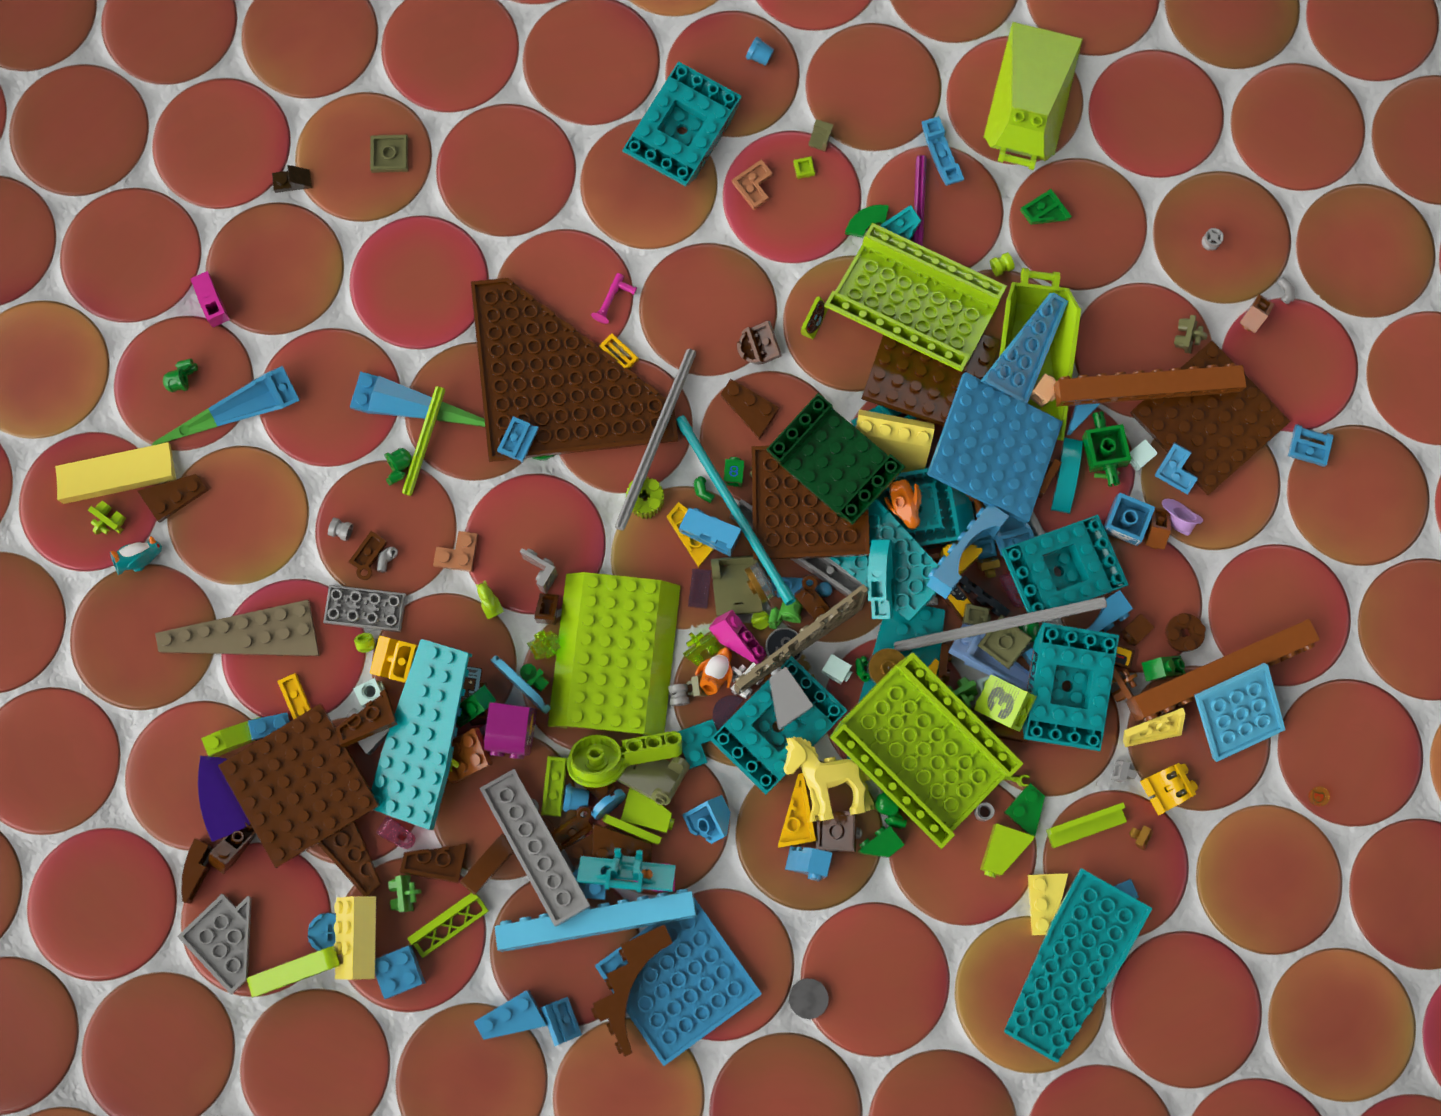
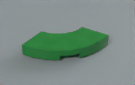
M873 205L860 210L849 221L845 234L863 238L872 223L881 225L886 221L889 206Z

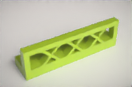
M1124 803L1046 829L1052 848L1126 823L1127 820L1122 810L1125 808Z
M470 893L407 939L411 945L415 946L421 957L424 958L488 913L489 910L478 894ZM477 901L483 911L477 915L469 914L470 905ZM457 914L465 915L464 924L460 927L452 926L453 918ZM440 926L449 927L445 938L436 937L437 928ZM423 938L432 939L431 947L424 952L418 942Z

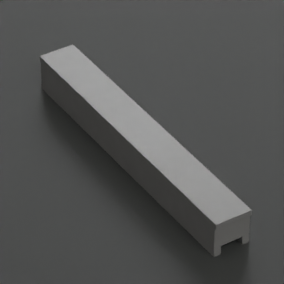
M741 499L738 506L753 529L752 506ZM731 513L729 518L736 522ZM828 557L791 559L822 581L830 583L832 588L846 597L863 585Z

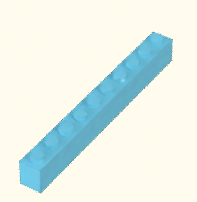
M681 889L676 891L677 894L669 895L668 892L657 894L655 898L641 896L637 898V901L633 902L625 899L617 901L618 904L616 905L602 903L598 904V908L590 909L589 907L557 927L554 926L548 913L539 915L537 919L523 917L519 919L520 922L512 923V920L501 921L500 925L495 926L497 949L500 952L697 918L694 895L692 891L688 892V889Z

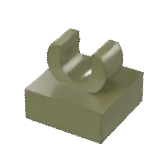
M702 676L691 677V681L687 682V685H692L693 689L692 692H688V695L695 697L709 696L700 687Z

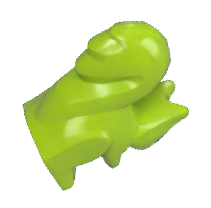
M484 580L483 583L476 584L481 607L487 619L503 613L504 610L498 598L493 594L487 582Z

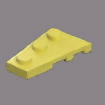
M1180 708L1124 730V746L1129 747L1181 736L1185 720L1184 709Z
M1068 873L1028 875L1032 935H1046L1051 921L1061 905Z

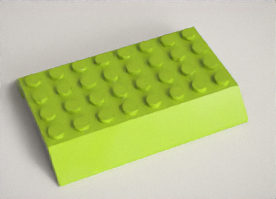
M872 223L864 236L862 246L837 289L830 294L824 307L962 372L995 313L1007 286Z
M588 572L566 574L550 703L551 710L548 720L549 727H575L642 734L644 736L665 733L669 698L668 686H670L680 585L656 579Z
M913 652L897 663L839 722L829 737L941 849L955 836L953 831L1005 777L1010 778L1023 765L1014 753Z

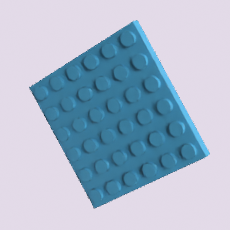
M965 372L962 374L927 475L987 505H994L1007 515L1026 524L1030 521L1063 421L1020 399L1017 400L982 383L981 379Z
M695 898L697 918L648 926L632 938L634 939L665 924L673 942L653 956L640 971L631 988L626 1009L627 1014L663 1066L667 1065L762 994ZM621 947L595 965L604 980L608 978L607 973L628 964L627 960H622L619 950L622 949Z

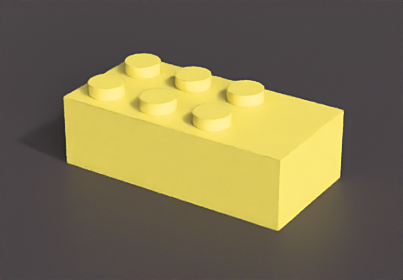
M376 896L338 897L334 906L336 913V922L334 924L336 943L334 946L340 966L335 967V979H375Z

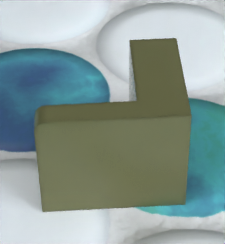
M816 119L808 145L826 151L832 134L833 124Z

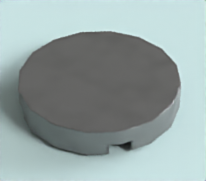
M806 978L799 980L789 992L791 1009L803 1019L819 1017L828 1006L829 997L827 990L822 983L815 979Z

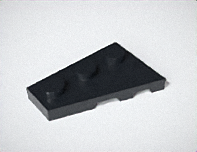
M965 575L959 581L964 591L968 594L971 591L976 594V600L984 606L989 604L993 607L991 611L998 617L1001 615L1006 617L1009 614V609L991 595H988L978 585L971 582Z

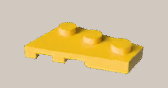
M678 502L666 517L699 568L714 549L679 532V526L688 509Z

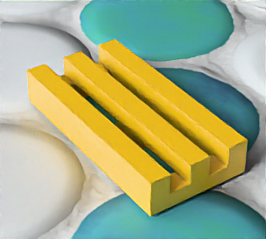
M613 333L599 345L601 350L615 358L624 368L627 367L629 369L639 360ZM611 339L632 358L631 361L610 342ZM605 345L609 346L627 364L624 365Z

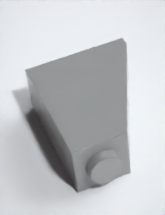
M786 667L775 669L770 673L772 677L769 678L779 730L813 707Z

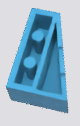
M689 508L679 526L680 533L731 557L741 537V528L723 522L714 516H708L697 508Z
M790 846L785 870L808 875L807 879L820 881L828 875L832 853L814 848L804 847L802 849L801 847Z
M529 990L524 991L474 1021L483 1040L547 1026L545 1018Z

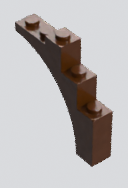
M665 924L621 944L622 949L619 950L622 960H627L628 964L607 973L608 978L605 979L608 989H613L614 993L592 1003L594 1007L591 1008L595 1020L598 1018L600 1022L606 1019L609 1020V1023L606 1024L611 1035L615 1034L617 1039L615 1046L618 1053H623L624 1057L633 1053L626 1027V1009L630 991L646 963L660 950L673 943Z

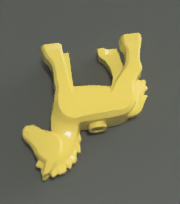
M802 737L786 738L788 743L786 749L788 752L784 772L787 775L794 774L801 766L812 800L810 822L834 819L828 788L842 783L849 785L853 791V802L849 808L850 815L875 809L874 802L868 792V785L865 783L870 778L851 759L836 760L835 757L824 758V763H821L815 747L811 746L810 741L803 740Z

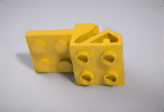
M379 635L370 674L406 683L418 645Z

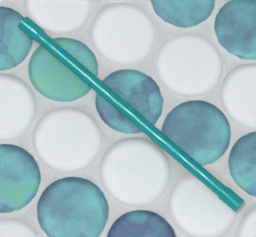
M684 415L679 416L676 419V424L688 440L764 566L786 606L791 605L796 601L794 595L783 581L694 434L687 418Z

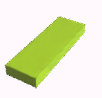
M547 757L541 815L561 817L568 758Z
M605 814L602 821L651 843L658 845L662 837L608 814Z

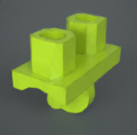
M101 501L95 508L90 506L88 509L89 512L100 519V521L95 519L91 521V524L94 525L93 532L97 535L101 532L108 534L110 530L106 528L107 525L121 534L124 530L121 526L126 518L117 511L110 519L107 518L106 515L112 507L104 501Z

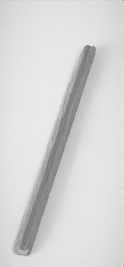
M686 350L616 521V529L624 531L696 356L695 350Z
M1105 597L897 641L894 643V648L902 652L1107 607Z

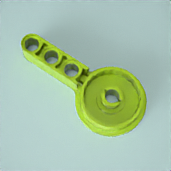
M676 731L622 740V747H620L615 740L608 736L590 735L580 739L572 747L567 759V770L570 777L582 786L591 788L604 787L618 780L628 766L680 756L683 752L682 736Z

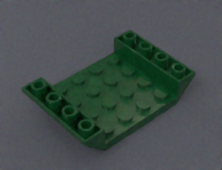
M819 393L815 395L766 449L789 474L839 517L852 525L905 468L891 454L888 456L833 409V405Z

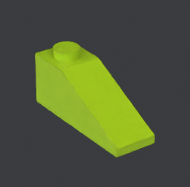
M248 721L201 738L209 757H219L253 742Z

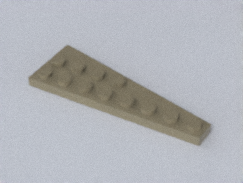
M864 584L825 614L817 617L811 625H805L798 635L763 662L755 665L749 673L739 676L735 680L734 686L737 694L740 695L775 669L782 666L791 656L795 657L860 612L868 592Z
M309 600L155 633L158 652L320 656Z

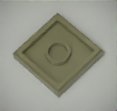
M407 135L370 136L371 173L408 172Z
M1001 615V616L998 618V620H999V619H1004L1005 617H1003V616ZM1018 627L987 633L978 644V647L1010 669L1033 638Z

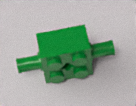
M1100 411V414L1098 412L1093 413L1095 429L1086 430L1082 436L1090 473L1105 471L1108 487H1112V484L1114 486L1120 485L1117 468L1127 467L1131 461L1124 425L1107 427L1104 412Z

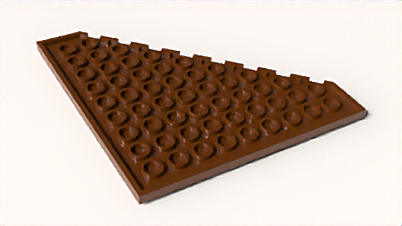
M509 278L471 281L489 462L514 460L497 451L513 416L539 428L526 458L648 445L666 402L665 397L648 383L639 379L627 367L621 366L615 358L597 347L586 336L577 332L574 327L556 316L553 311L539 303L524 289L519 288ZM675 410L672 412L660 443L678 442Z

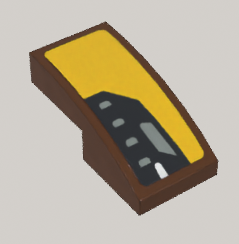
M957 584L947 599L943 598L947 605L952 607L961 621L963 620L965 605H974L959 584Z

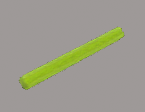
M439 386L435 387L402 493L408 496L413 494L445 394V389Z

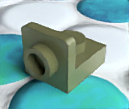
M971 604L965 605L962 624L976 625L990 622L991 614H989V608Z

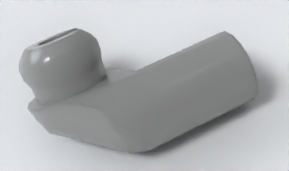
M388 547L379 553L378 572H386L387 563L398 555V550L395 547Z

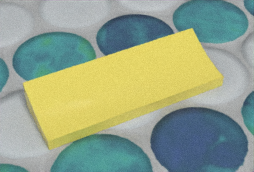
M169 442L55 466L57 500L63 504L176 480Z

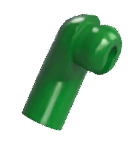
M699 476L693 483L695 494L711 503L715 495L706 490V479L703 476Z
M861 656L855 661L856 674L863 682H867L870 679V675L864 668V666L869 664L865 656Z

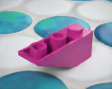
M206 271L190 278L200 306L210 325L215 327L229 321L230 318L209 272Z
M733 610L715 618L709 627V630L721 644L754 662L756 665L761 663L767 654Z

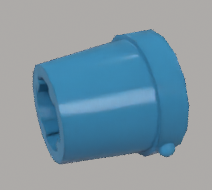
M756 36L745 58L766 66L774 49L763 42L760 37Z
M570 783L566 785L563 800L564 812L577 810L581 806H588L589 791L572 787Z

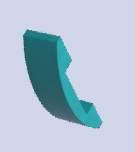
M1064 437L1060 455L1062 463L1059 466L1051 510L1070 514L1079 475L1083 441Z

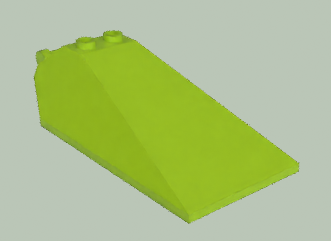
M1012 22L983 136L991 148L1000 150L998 162L1003 163V161L1034 170L1037 159L1047 161L1051 156L1055 155L1083 39ZM1006 151H1007V152H1011V153H1015V154H1020V155L1028 156V157H1031V158H1030V160H1029V159H1025V158H1021V157L1009 155V154H1006Z
M1022 268L1021 283L1012 282L1006 300L1000 355L1050 293H1056L1066 299L1068 303L1037 381L1044 374L1052 376L1056 381L1063 376H1070L1072 378L1081 308H1079L1069 288L1059 287L1060 272L1047 273L1029 271L1028 268ZM1029 278L1052 281V285L1028 284ZM1029 398L1028 404L1063 421L1057 440L1064 441L1068 406L1057 407L1056 399H1054L1052 402L1049 400L1048 403L1041 407Z

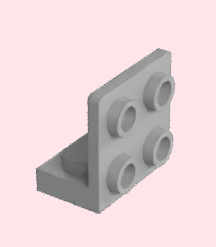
M529 548L527 550L521 549L520 553L524 560L542 569L536 577V584L540 591L547 594L558 575L554 563L547 558L540 559L537 556L538 554Z

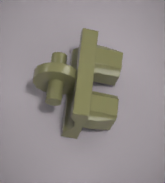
M1190 315V319L1183 318L1179 320L1178 330L1187 332L1186 336L1176 335L1174 341L1175 347L1182 348L1185 353L1191 354L1194 339V344L1200 345L1201 340H1206L1208 336L1207 333L1203 332V326H1198V330H1196L1198 324L1196 315Z

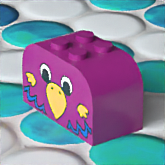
M490 702L485 732V750L490 751V755L504 756L505 753H509L510 758L524 759V756L530 755L538 709Z

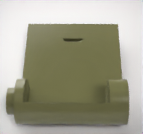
M753 555L711 559L717 617L730 610H733L736 615L763 612L762 601L758 594L753 595L746 582L749 578L744 569L750 567L756 579H759L758 570L762 569V563L760 560H754Z
M680 757L672 758L671 762L663 759L637 764V766L635 764L628 766L617 781L654 800L659 805H668L690 766L686 760Z

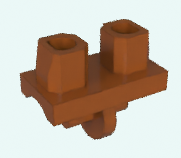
M1114 667L1112 684L1117 682L1120 689L1112 693L1116 702L1125 699L1129 700L1134 697L1126 683L1128 682L1131 688L1137 686L1133 680L1137 677L1136 673L1130 675L1126 669L1122 671L1126 678L1123 679L1117 667Z

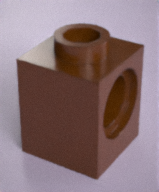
M1139 614L1121 633L1123 634V639L1128 644L1135 646L1155 627L1142 614Z

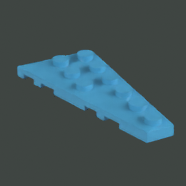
M1050 293L981 379V382L1008 396L1028 403L1068 301L1056 293Z

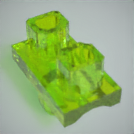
M691 632L688 634L691 640L686 643L689 649L682 654L694 665L699 666L705 661L700 654L703 650L706 649L711 656L719 651L718 645L715 642L717 639L711 633L704 637L702 632L696 636Z

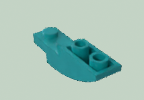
M873 539L871 541L868 562V601H871L872 619L893 618L891 579L894 576L891 539Z

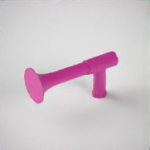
M617 273L602 307L598 312L591 314L593 319L600 323H609L607 311L618 289L620 288L634 295L637 287L622 282L624 276Z

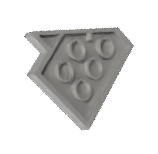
M221 894L177 937L232 995L248 978L252 898L247 896L236 907L225 894Z

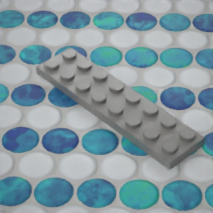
M515 769L481 787L480 790L554 926H559L591 907Z

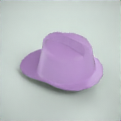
M1173 499L1162 500L1163 507L1170 513L1171 526L1176 531L1188 536L1196 524L1203 522L1201 516L1192 512L1182 503Z

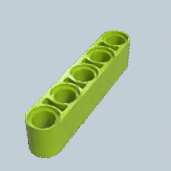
M331 946L246 979L251 996L254 998L338 967L340 963L335 946Z

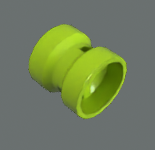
M1008 252L1002 254L1000 258L990 259V266L995 276L1002 275L1004 271L1009 272L1015 269L1014 261Z

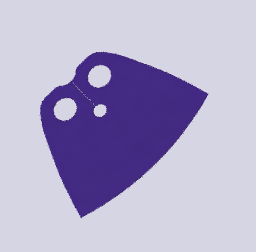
M200 756L198 770L199 802L206 829L213 842L245 828V823L250 825V822L218 766L226 761L227 758Z

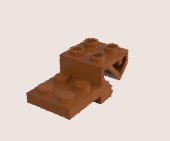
M479 727L453 739L452 747H454L452 758L459 762V767L452 766V772L449 771L446 784L450 782L453 785L469 778L468 776L493 764L489 752L484 748V740Z

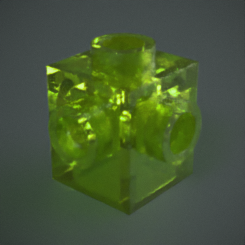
M541 630L534 634L535 638L527 643L536 660L544 657L548 659L556 655V650L561 648L558 636L552 631L545 632Z

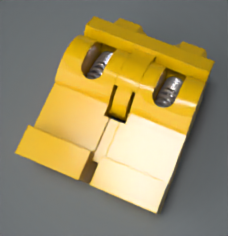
M1177 763L1140 780L1148 797L1155 796L1150 801L1158 816L1196 795L1195 791L1198 789L1195 781L1188 780L1186 774H1188L1189 770L1186 764Z

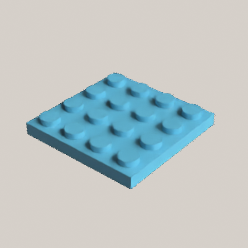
M1265 663L1194 695L1212 758L1216 762L1285 731L1270 670Z

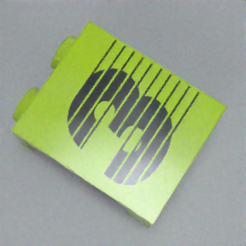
M990 674L984 684L981 695L976 701L974 710L1020 732L1037 696Z

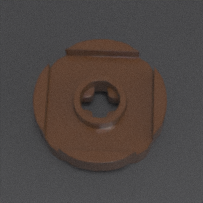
M1181 613L1173 617L1165 628L1168 644L1179 652H1190L1197 649L1205 638V626L1192 614ZM1181 629H1188L1190 636L1182 637Z

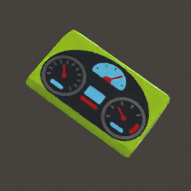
M819 296L816 297L801 327V335L810 339L815 338L828 311V308L824 307L825 302Z

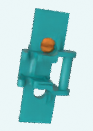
M615 848V857L613 859L581 856L577 876V882L605 885V889L608 890L610 888L637 890L638 893H641L643 889L673 892L676 865L643 862V850H637L635 857L623 856L621 848ZM609 868V870H607V874H601V871L603 869ZM613 879L633 880V881H638V882L621 881V880H613Z

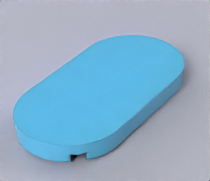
M496 655L490 660L544 714L551 710L548 704L545 705L543 698L502 659L500 660Z

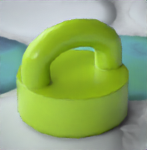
M765 611L754 613L751 617L753 628L760 631L765 630L769 626L768 613Z
M370 633L359 634L354 639L355 646L359 652L366 653L375 648L374 637Z

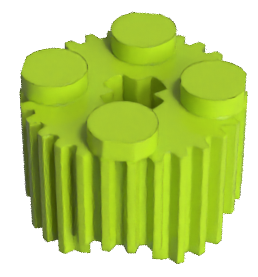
M649 477L645 479L632 510L634 515L637 514V517L640 516L641 519L655 516V513L658 514V510L661 511V507H663L664 491L656 479H649ZM632 482L629 484V488H627L626 497L632 485ZM643 495H647L650 498H647V501H643V498L641 497H643Z

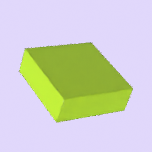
M812 157L793 160L797 179L815 176Z

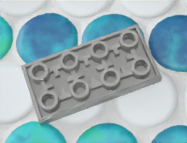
M329 585L323 623L401 632L406 594Z

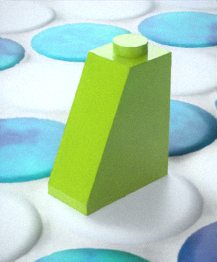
M629 788L621 817L622 821L666 834L668 829L672 830L675 819L671 818L672 813L664 806L657 804L654 800Z
M997 823L994 824L980 870L985 871L984 875L996 878V875L1001 876L1033 841L1034 836Z

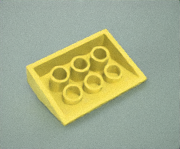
M859 409L855 428L888 456L891 454L905 466L901 473L925 469L935 430L934 423Z

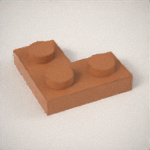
M761 159L732 179L733 185L753 210L769 200V197L759 185L772 177V172Z
M458 531L455 549L436 547L433 566L472 572L478 534Z

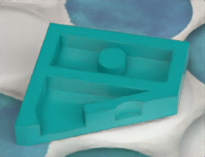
M910 205L880 226L911 240L921 220Z

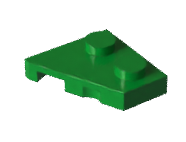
M1052 189L1020 209L1030 225L1068 221L1072 217Z
M1029 783L1004 813L1027 834L1035 836L1045 795Z

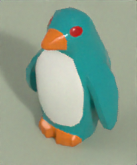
M150 536L147 543L136 542L121 547L117 552L111 551V559L117 574L120 575L125 570L142 571L162 551V545Z

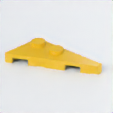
M799 773L797 776L778 848L816 841L813 822H810L811 811L803 773Z

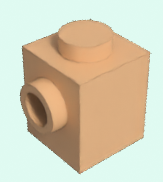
M1044 374L1036 382L1030 399L1041 407L1048 403L1049 400L1052 402L1055 399L1054 384L1056 379Z

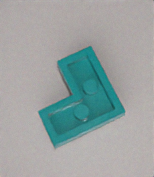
M713 719L678 731L682 736L683 754L685 760L689 763V769L707 763L701 744L710 742L709 739L717 732Z

